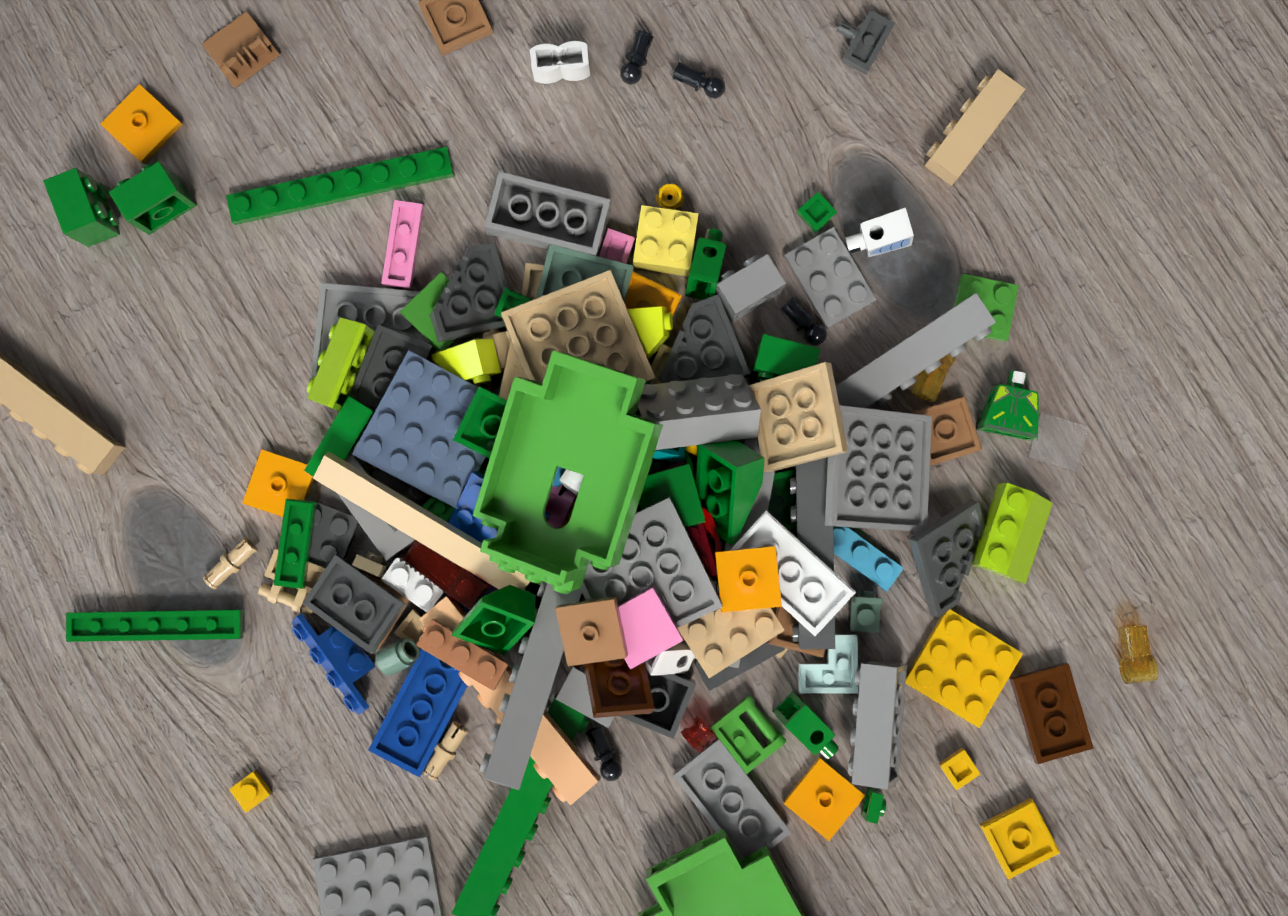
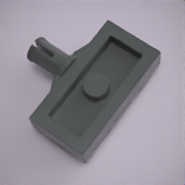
M872 10L869 11L864 22L857 29L841 21L836 32L851 39L849 49L842 62L867 75L895 22Z

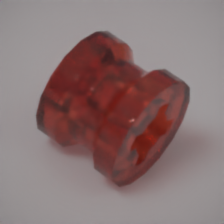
M698 716L693 720L691 727L684 728L681 731L683 737L699 754L704 751V746L708 742H714L717 739L715 734Z

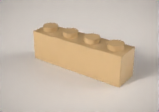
M999 69L992 78L989 75L984 77L976 88L980 91L976 99L968 98L959 110L963 113V116L959 121L953 118L943 131L947 137L942 143L936 141L926 154L930 159L925 167L951 186L1025 91L1024 87Z

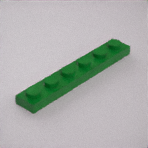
M243 609L66 613V642L243 638Z

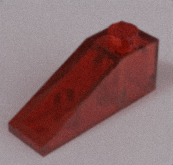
M415 540L403 557L411 566L469 610L476 605L491 585Z

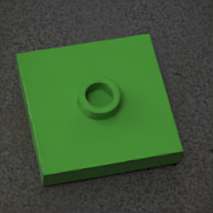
M442 272L400 311L438 352L445 350L455 340L438 343L430 318V313L449 281Z

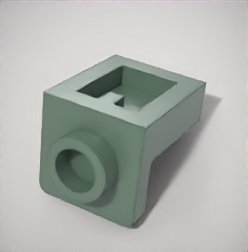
M858 591V596H852L850 598L848 630L879 633L880 604H883V598L876 597V592Z

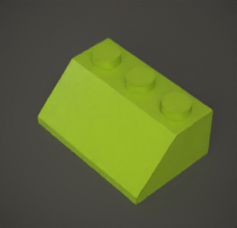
M340 317L338 323H334L330 329V343L327 350H323L318 359V366H320L316 377H312L307 387L309 395L307 399L340 411L351 393L375 331L365 324Z
M997 484L984 522L985 529L982 538L979 537L974 551L976 555L972 565L1026 584L1053 503L1035 492L1013 484Z

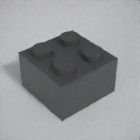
M647 670L655 709L650 714L620 717L674 739L696 686L695 679L683 674L650 675Z

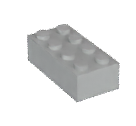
M499 171L484 227L488 235L549 250L550 245L598 257L612 209L611 199Z
M730 374L722 377L645 384L635 415L663 424L656 450L756 438L761 408L743 374Z
M872 660L861 663V668L856 670L855 684L859 686V697L854 699L853 715L857 716L856 728L853 727L851 731V745L855 746L854 757L850 758L848 765V774L852 776V784L888 790L899 780L907 664Z

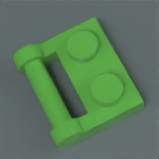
M751 694L743 698L736 706L710 726L746 774L787 741L781 733L778 734L757 708L754 704L756 700ZM745 711L769 740L768 744L764 747L761 746L739 716Z

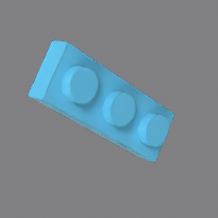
M833 526L834 554L881 589L888 591L904 568L848 527Z

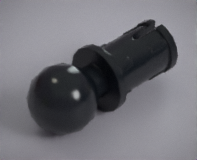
M637 30L630 52L626 53L625 56L629 62L625 63L620 70L623 82L629 85L639 82L642 77L640 66L647 64V53L654 39V36H651L647 31Z
M682 62L677 64L672 78L695 88L696 92L701 87L708 97L714 99L721 97L726 89L724 80L721 77L711 76L707 78L705 77V70L701 72Z
M795 297L788 301L795 309V312L787 304L780 309L798 327L796 329L797 332L803 328L805 339L810 345L817 346L824 343L827 337L825 327L821 324L813 323L811 319L814 315L810 316L797 302Z
M603 725L587 731L586 736L595 754L594 760H601L602 762L600 766L601 776L607 781H616L622 774V764L611 756L616 750L615 748L612 749Z

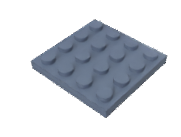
M408 350L352 455L457 509L456 505L471 473L476 470L479 471L486 458L453 441L478 387Z

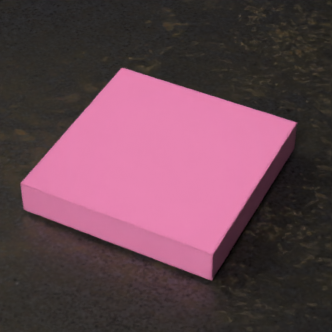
M654 586L618 605L628 656L624 659L630 669L683 641L684 638Z

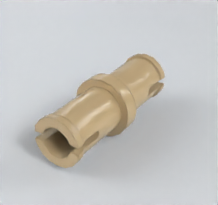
M244 537L229 553H224L220 557V561L203 576L205 583L216 590L232 573L236 574L240 571L241 565L254 552L258 551L256 544L248 537Z
M453 721L441 742L437 743L434 753L422 772L425 776L428 772L431 773L428 777L429 779L438 780L448 761L453 760L456 756V749L469 732L465 726L462 729L460 728L461 723Z

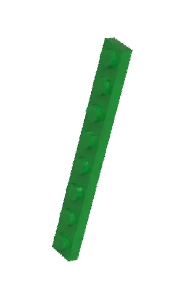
M447 147L229 194L226 195L231 222L234 225L447 179L454 177L449 150Z

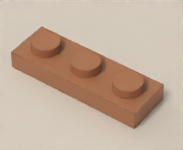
M431 619L416 646L494 691L510 664L478 645L452 636V629L435 619Z

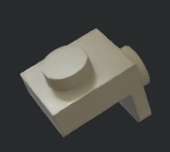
M370 551L367 554H357L352 564L358 567L360 571H367L380 580L391 566L383 562V556Z

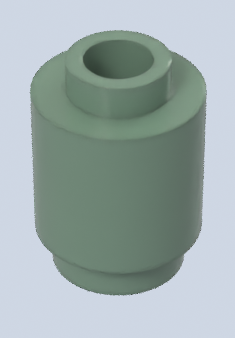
M400 638L378 650L376 654L378 669L385 675L392 676L413 665L420 654L416 642L410 638Z

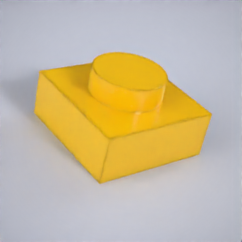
M960 748L938 763L955 790L960 789L980 775V772L963 748Z
M257 770L229 789L245 813L273 794Z

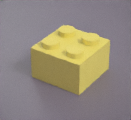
M641 205L633 258L634 269L689 277L698 213Z

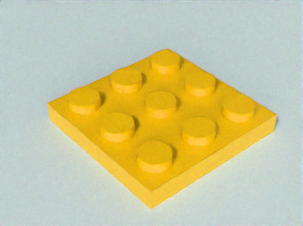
M950 609L941 615L907 672L906 684L980 728L1023 653Z

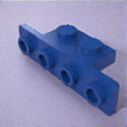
M303 614L297 615L291 622L294 635L299 641H304L309 647V654L312 660L317 665L321 664L327 672L326 678L331 686L334 688L338 687L344 695L343 701L346 707L360 715L369 708V705L353 683L376 666L362 647L332 626L318 636Z

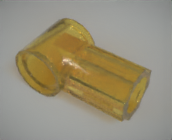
M947 354L944 365H941L929 374L925 370L921 371L911 393L923 400L935 402L948 370L955 362L956 356L952 358L950 354Z
M1147 625L1119 627L1123 658L1120 659L1119 668L1124 683L1156 681L1158 679V666L1150 652Z

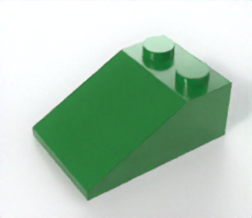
M478 387L453 441L490 459L507 400Z
M737 440L698 445L696 487L701 505L711 514L718 536L730 545L736 544L762 486L765 457Z

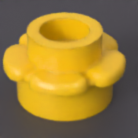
M665 184L659 188L656 202L660 207L676 210L677 207L682 206L684 196L681 194L682 189L679 186ZM669 195H671V196L673 197V199H672V200H668L667 197H668Z

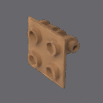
M247 11L202 43L203 47L234 88L240 86L280 56Z

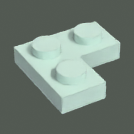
M835 634V649H827V663H798L800 694L858 693V686L855 684V675L858 668L857 634Z

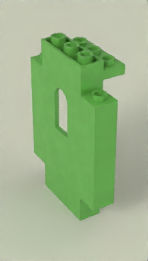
M552 351L543 383L528 378L514 377L473 512L474 517L482 519L483 525L498 529L496 537L483 540L480 552L490 555L489 561L497 563L498 569L509 573L518 571L525 574L524 578L534 583H542L544 581L551 584L554 591L569 594V592L581 588L590 560V565L603 570L620 564L663 424L635 415L646 379L559 351ZM558 466L584 475L570 521L563 528L552 527L545 518V508Z
M725 829L648 868L646 880L658 903L638 913V916H805L768 847L765 846L741 859Z

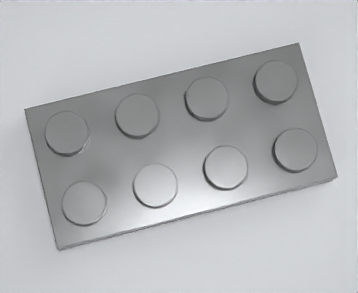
M719 738L673 773L675 779L716 832L725 829L741 859L765 846L769 850L791 833L788 826Z

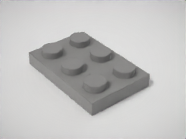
M834 227L790 251L783 257L826 330L876 301L874 294Z

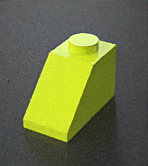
M667 307L628 309L629 316L648 361L669 337V330L673 329L672 314L668 312Z
M493 339L472 340L432 354V360L446 371L465 381L473 380L474 385L491 381L490 376L501 373Z

